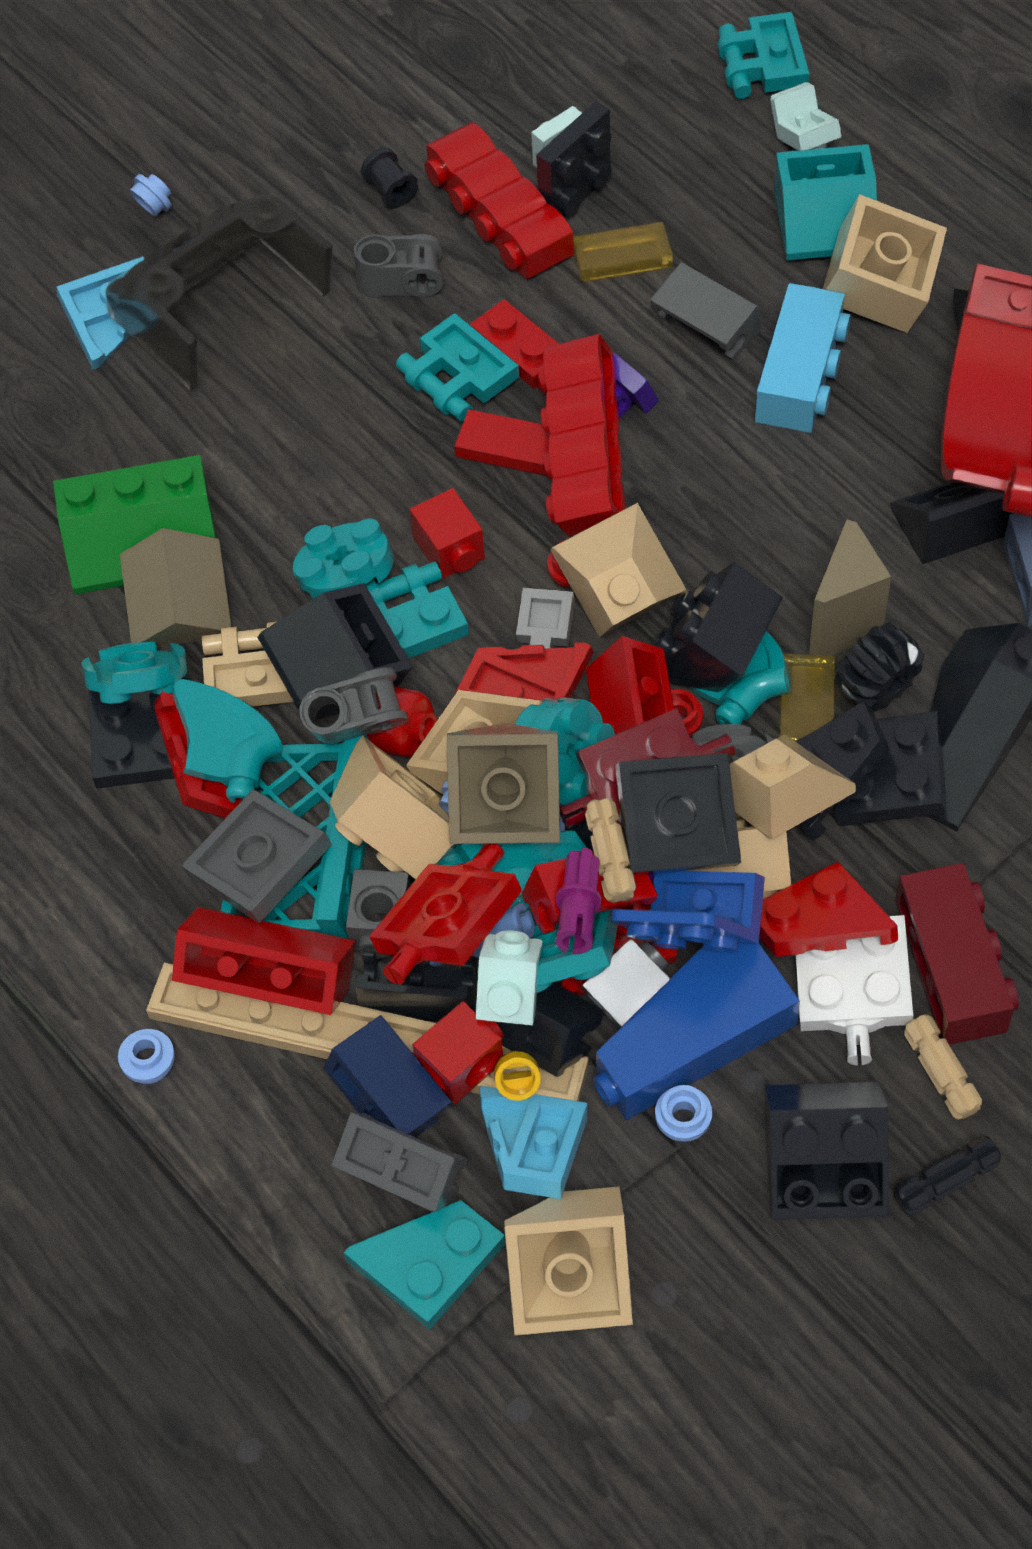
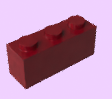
M964 863L900 876L895 903L899 915H904L906 937L933 1019L941 1031L939 1038L946 1039L948 1044L952 1045L1007 1033L1013 1011L1018 1010V995L1013 980L1010 977L1004 978L998 963V961H1001L1000 942L994 929L987 930L982 913L985 911V903L979 883L977 881L970 882Z

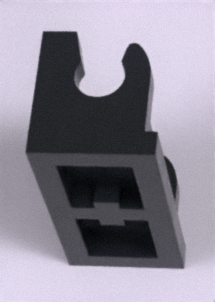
M364 950L362 953L364 972L363 974H357L355 985L358 1003L361 1007L429 1022H439L462 1001L471 1009L473 1007L477 972L475 971V963L472 961H467L464 966H461V970L416 965L405 978V981L399 985L398 982L397 984L390 982L383 974V968L389 962L378 961L375 951Z
M552 982L548 988L538 992L536 995L533 1025L496 1023L504 1035L502 1046L511 1051H522L529 1054L535 1059L541 1069L555 1077H559L564 1073V1069L579 1062L581 1058H584L590 1052L592 1046L581 1040L587 1032H592L601 1025L605 1011ZM477 993L472 1009L475 1013L477 1004Z

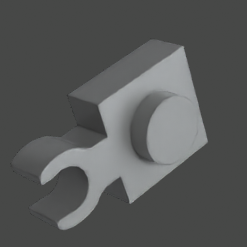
M523 588L516 630L518 642L530 643L529 645H543L545 649L553 648V645L568 647L575 605L574 593L570 591Z

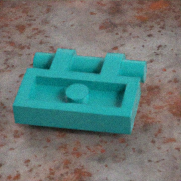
M792 12L749 17L748 30L736 32L735 26L732 24H724L719 28L720 39L717 46L720 57L727 64L724 71L727 85L733 89L736 98L744 99L750 96L752 92L750 83L752 81L762 80L765 93L787 90L806 82L809 83V70ZM754 52L755 58L743 59L744 53Z
M455 313L419 338L420 349L424 353L423 356L416 360L409 353H404L396 361V368L405 375L406 383L417 391L423 390L433 398V405L445 415L452 414L460 422H464L468 409L473 410V407L464 400L469 394L472 393L482 403H486L519 378V365ZM442 369L453 377L446 384L435 376Z
M436 561L421 567L412 564L400 569V575L377 584L374 580L365 584L408 659L469 635L468 622L449 587L446 586L431 593L426 588V585L442 580V574ZM406 593L409 594L410 601L387 609L385 601Z

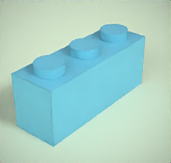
M792 283L788 284L757 389L756 423L812 433L817 414L826 415L831 387L825 386L827 377L835 379L837 376L841 350L835 349L837 341L846 342L851 321V314L843 313L845 293Z

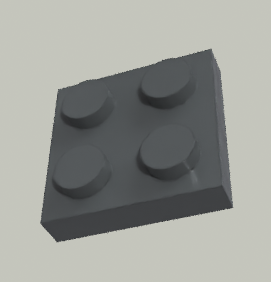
M253 789L181 867L189 878L260 923L332 844L323 831Z

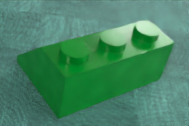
M200 455L53 481L58 523L74 595L124 586L120 553L162 528L216 538L210 495Z

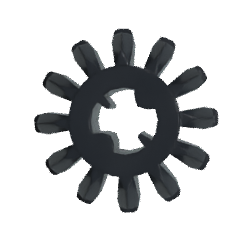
M891 622L880 627L875 626L869 630L867 635L862 638L858 637L857 642L845 651V658L837 664L834 682L841 688V693L855 705L864 701L873 711H877L879 708H887L892 700L897 697L901 698L902 692L913 685L912 680L921 673L925 654L908 633L898 629Z

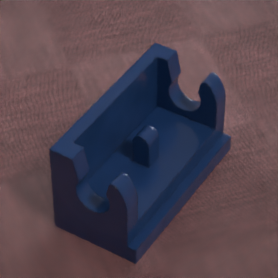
M379 1015L335 1046L323 1067L359 1113L369 1114L375 1117V1120L415 1138L439 1120L437 1116L452 1103L382 1015Z

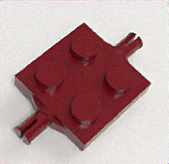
M676 708L577 751L575 755L586 777L587 795L564 806H560V816L581 809V812L563 819V823L567 828H570L586 820L585 813L587 804L590 801L609 798L616 803L619 819L616 822L622 827L615 769L618 762L728 753V757L736 754L734 745L716 753L713 750L732 742L728 734H723L719 738L698 746L689 736L680 713Z

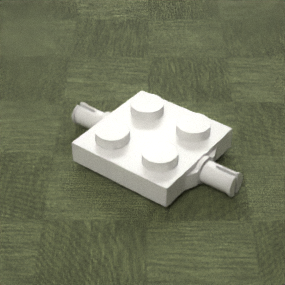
M904 915L889 916L898 925V941L892 944L881 945L879 936L846 940L847 949L825 952L822 950H809L803 954L796 955L801 1031L832 1030L846 1034L847 1061L851 1065H858L857 1045H860L862 1065L872 1061L869 1032L876 1031L885 1026L906 1025L913 1020Z

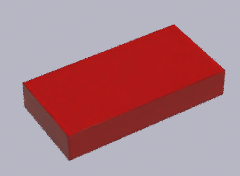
M468 409L454 446L455 457L548 476L544 466L543 455L545 451L549 450L550 436L545 433L542 424Z

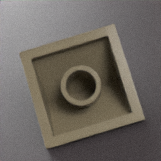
M846 520L814 600L808 658L816 661L851 648L857 642L858 637L862 638L867 635L872 627H880L885 623L891 575L855 521Z
M162 528L120 553L131 643L156 641V646L161 647L168 646L170 643L194 642L202 640L204 635L220 634L221 628L232 627L219 539Z
M502 723L447 733L450 844L560 843L558 732Z

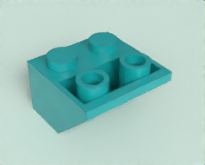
M869 144L776 153L774 196L786 260L832 256L840 226L859 194L877 201L876 176Z

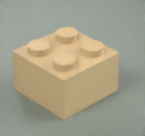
M859 194L840 226L823 289L845 293V310L908 333L929 301L947 228Z

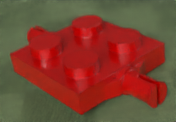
M484 843L472 861H468L466 864L453 866L428 864L375 928L369 938L377 953L394 955L391 961L383 968V974L390 982L394 984L398 982L401 985L417 963H421L423 960L464 966L475 953L479 945L522 892L515 874L492 871L504 857V851L497 843Z

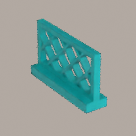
M362 736L345 740L344 743L282 745V753L266 761L285 762L290 769L269 786L262 781L260 774L259 786L254 790L258 792L260 789L262 795L298 817L303 816L322 800L330 808L329 816L316 828L326 834L332 845L322 855L321 864L304 878L302 877L262 921L348 939L346 922L354 869L363 870L367 843L363 841L360 846H357L335 827L337 818L330 804L331 798L328 795L332 792L333 796L355 744ZM321 761H337L336 771L319 785L307 774ZM301 778L312 791L291 808H288L278 796ZM315 885H317V891L313 889ZM307 893L315 901L312 919L290 920L283 912ZM223 900L221 912L237 915V909Z

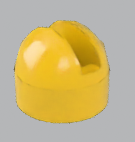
M511 1051L504 1054L495 1066V1084L500 1094L505 1098L521 1101L530 1098L538 1090L541 1082L540 1070L535 1059L529 1054L522 1051ZM526 1066L531 1068V1071H513L504 1075L502 1073L505 1069Z

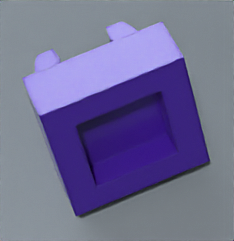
M614 352L613 357L616 371L615 395L619 418L629 410L632 403L647 414L659 401L648 380Z

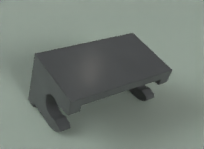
M682 262L650 299L651 307L658 310V316L665 320L673 316L719 343V347L726 350L725 355L731 359H735L753 337L756 338L761 332L757 305Z
M352 1111L331 1166L436 1212L454 1203L459 1188L452 1184L460 1169L463 1170L467 1165V1158L456 1153L451 1154L381 1123L369 1114Z

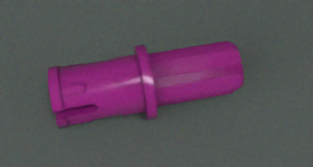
M582 848L581 851H571L567 855L564 884L556 896V904L561 910L558 933L556 934V945L560 950L567 953L569 938L574 936L572 954L575 955L584 954L592 948L594 914L601 907V896L597 891L600 860L598 857L593 856L592 850L588 848Z

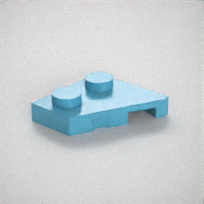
M144 257L56 287L57 297L92 370L99 368L162 304V293Z
M481 1086L479 1091L480 1110L504 1190L561 1199L588 1120L587 1103L536 1094L525 1100L514 1101L501 1095L497 1088Z

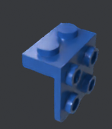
M675 871L654 873L653 886L658 896L655 902L651 904V911L612 910L611 922L628 928V937L653 940L652 945L659 948L683 950L686 949L687 941L703 943V948L708 950L736 952L738 943H759L765 877L757 873Z

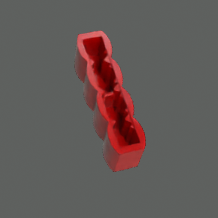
M471 122L426 145L428 161L425 162L424 166L432 184L436 187L441 186L449 193L454 208L460 214L465 213L474 221L479 236L485 242L490 241L499 249L503 262L510 270L516 269L519 274L529 279L574 255L573 230L557 209L547 204L540 191L531 181L521 176L510 158L501 150L496 149L492 140L480 126Z
M600 334L546 347L544 349L543 364L538 367L541 387L547 393L546 407L541 409V421L545 433L550 436L549 450L545 451L543 455L546 473L552 480L551 495H548L546 498V507L551 522L557 524L568 536L577 535L625 510V497L621 481L622 455L618 438L619 412L615 395V363L612 349Z

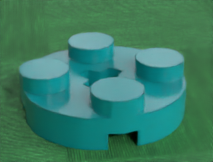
M363 519L359 522L342 524L332 528L328 525H320L306 533L304 537L306 545L301 548L295 557L293 574L303 593L305 591L308 592L311 598L314 599L324 592L362 583L367 584L374 577H376L378 583L382 582L392 569L394 554L386 535L382 532L379 523L375 519Z
M156 641L132 642L105 648L99 651L100 661L92 664L89 657L82 661L85 686L91 691L99 692L100 701L109 704L127 701L132 697L131 693L149 690L159 695L162 691L171 694L175 682L182 679L188 672L185 649L179 644L170 643L171 652L157 651Z
M566 697L556 699L559 703L555 707L545 706L539 712L532 725L533 728L558 732L559 805L561 806L587 795L586 777L575 752L615 735L612 725L603 723L600 712L592 703L582 699Z

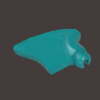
M766 631L743 677L720 692L696 688L691 689L696 695L719 706L715 711V716L720 724H741L742 720H748L760 705L768 699L790 693V674L781 648Z
M184 679L177 680L172 688V696L184 725L188 746L183 773L223 783L227 786L226 797L230 802L234 803L236 798H242L243 800L253 789L259 786L263 764L282 753V743L278 734L257 710L239 698L199 682Z

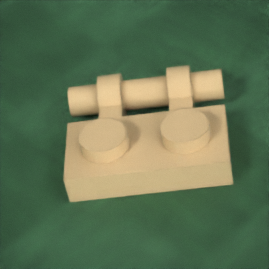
M276 622L267 623V628ZM236 626L221 628L220 634L202 636L204 656L223 653V656L202 658L205 685L225 691L251 707L294 702L265 651L241 653V651L263 649L257 637L266 628L238 631Z

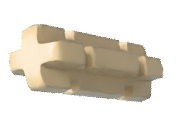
M609 798L592 800L587 804L585 817L588 829L593 832L590 838L594 855L600 860L598 872L604 878L601 881L604 897L611 903L628 901L633 898L636 885L633 872L627 867L630 864L622 827L616 822L619 819L616 803Z
M927 1014L919 1016L906 1024L904 1031L906 1039L914 1051L920 1052L921 1055L918 1056V1059L939 1094L946 1095L947 1100L944 1102L952 1116L957 1120L972 1116L981 1109L982 1098L974 1085L966 1082L965 1079L968 1075L946 1039L939 1038L938 1035L941 1031L934 1019Z

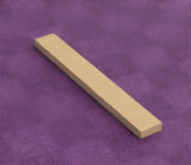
M165 962L146 1010L149 1019L328 1059L335 1046L379 1015L383 1016L413 1055L412 1044L436 1024L343 1002L339 1004L332 1015L175 982L172 981L173 964ZM502 1046V1047H503V1055L506 1054V1053L511 1052V1050H509V1049H507L506 1047ZM589 1057L581 1058L579 1062L564 1069V1073L559 1077H555L539 1067L541 1082L535 1094L580 1101L589 1067ZM526 1066L505 1069L502 1073L504 1075L513 1071H531V1068ZM494 1071L470 1092L479 1094L481 1086L497 1088Z

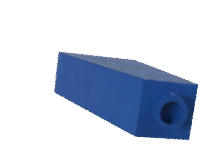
M738 943L736 952L714 951L702 947L596 1052L597 1075L592 1078L595 1089L607 1107L616 1105L624 1119L628 1120L657 1104L660 1096L668 1089L678 1085H691L797 1026L800 1000L759 943Z

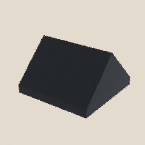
M949 482L890 502L895 518L922 565L1005 537L1009 515L1014 514L1002 510L1003 493L956 482Z

